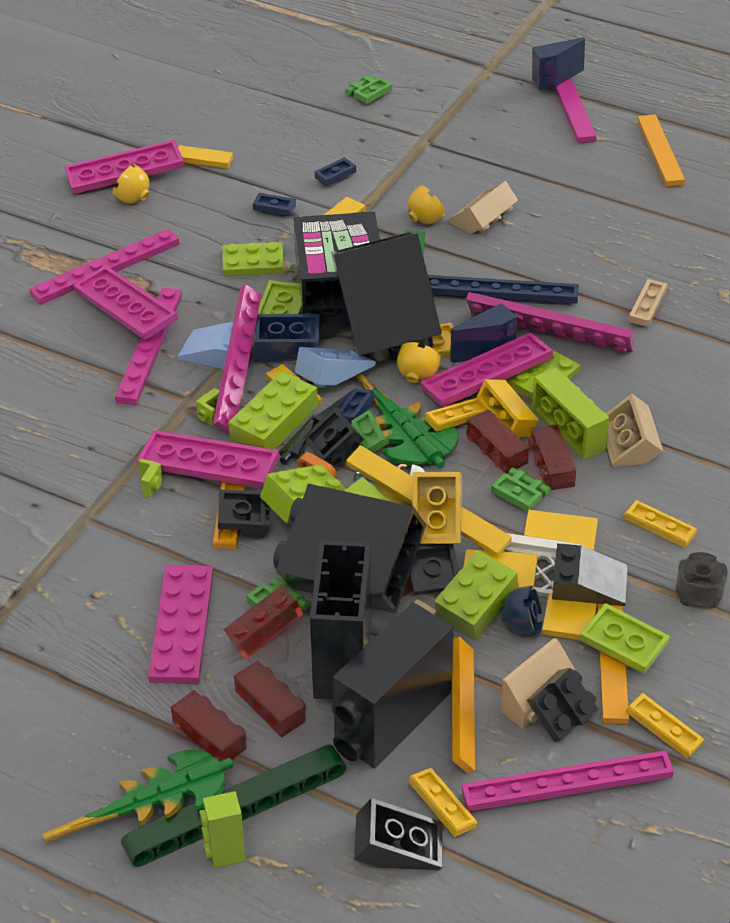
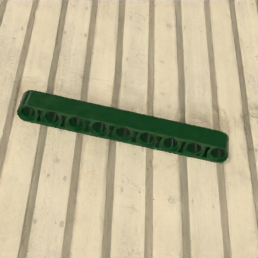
M325 745L229 787L222 794L236 791L242 821L339 778L344 774L347 766L333 745ZM195 803L180 809L170 818L164 816L128 832L121 839V845L132 865L135 867L146 865L203 839L199 811L204 810V808L197 810Z

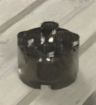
M706 552L689 554L688 558L680 561L675 589L683 605L700 608H715L718 606L724 595L728 574L727 567L723 561L721 564L716 560V556Z

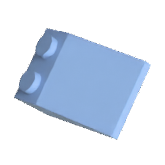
M233 322L194 329L180 351L178 359L224 369Z
M299 347L295 372L301 375L303 380L314 382V386L326 388L327 385H337L375 366L376 361L364 355H358L352 349Z

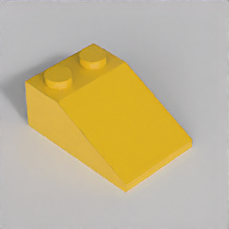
M413 472V506L426 523L420 544H461V472Z

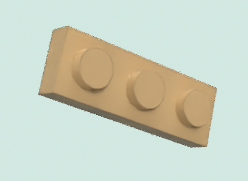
M647 279L629 315L628 322L649 327L667 291V284Z

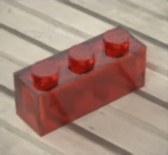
M489 409L467 419L466 435L468 439L474 442L481 452L487 455L494 462L495 466L504 473L508 474L512 467L518 469L528 464L529 447Z
M558 424L531 428V438H528V447L534 453L535 466L540 468L541 480L551 487V490L575 487L576 468Z
M281 585L223 630L231 644L246 659L302 616L303 612L297 600Z
M257 660L234 675L235 692L281 738L306 722V705L300 697L296 698L290 692L288 686L274 676L269 667H264Z
M193 690L171 706L172 722L203 750L211 754L212 757H216L219 762L227 758L233 760L247 749L245 730L240 725H235L230 721L224 711L217 710L206 696H201Z

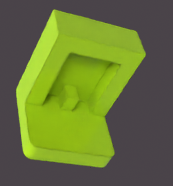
M213 388L196 400L197 417L210 426H213L219 390Z
M140 459L138 467L139 475L142 478L143 496L152 498L155 491L161 487V464Z

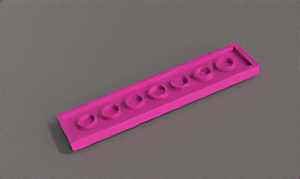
M468 292L466 300L474 317L502 303L518 316L517 328L525 329V327L533 328V331L540 334L550 332L557 338L564 339L567 336L573 338L578 343L588 341L594 343L599 348L613 347L614 350L621 353L632 352L634 349L633 330Z

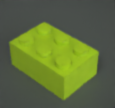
M320 464L267 474L260 497L286 523H290L291 506L295 499L303 498L308 483L345 491L346 488Z
M477 550L434 601L437 617L476 640L500 612V608L504 607V600L507 595L514 589L519 588L517 572Z

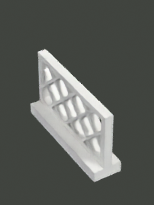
M507 533L512 537V541L503 552L537 554V561L540 559L547 560L551 564L542 570L537 565L535 580L541 577L547 585L542 588L534 586L539 596L548 597L549 593L553 592V581L551 582L545 574L555 569L557 543L580 544Z

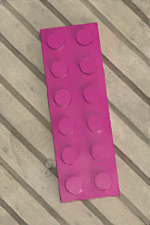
M174 139L67 165L64 168L72 193L76 194L119 184L117 180L121 174L130 166L134 168L135 164L147 176L177 170L185 166Z
M106 265L73 285L76 293L144 340L151 338L178 320L177 312Z
M530 332L421 381L420 385L421 389L443 408L480 391L485 379L507 380L509 377L553 358L554 354L550 347Z
M154 430L137 459V465L140 459L160 463L161 471L263 488L267 474L272 473L280 456L278 450Z
M165 565L148 674L149 683L199 684L214 573L213 566Z

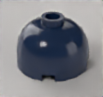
M533 586L514 589L505 598L504 607L500 608L501 620L503 622L506 621L508 628L512 632L522 636L539 635L542 629V621L537 623L538 614H542L541 603L536 589H532Z

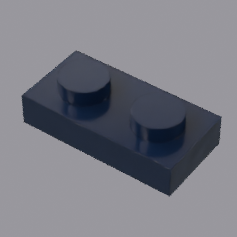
M344 157L314 171L315 178L325 186H329L356 173V165Z
M258 193L253 202V210L289 217L296 206V199L265 193Z
M354 389L339 410L351 424L352 420L365 413L375 398L374 391Z

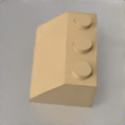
M505 180L482 192L447 219V221L470 234L476 231L481 233L490 227V222L494 223L502 218L501 213L506 214L512 210V205L518 199Z
M630 394L606 413L609 417L606 446L614 467L647 464L663 452L649 406L635 395Z
M553 638L502 681L500 712L522 729L539 719L527 699L558 670L566 668L575 670L556 638Z

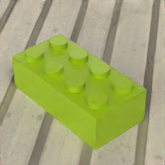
M556 367L534 376L532 410L583 460L606 451L609 426L608 415L597 407L593 400L589 399L578 386H575Z
M281 371L228 422L230 441L236 444L275 450L318 407L317 387Z

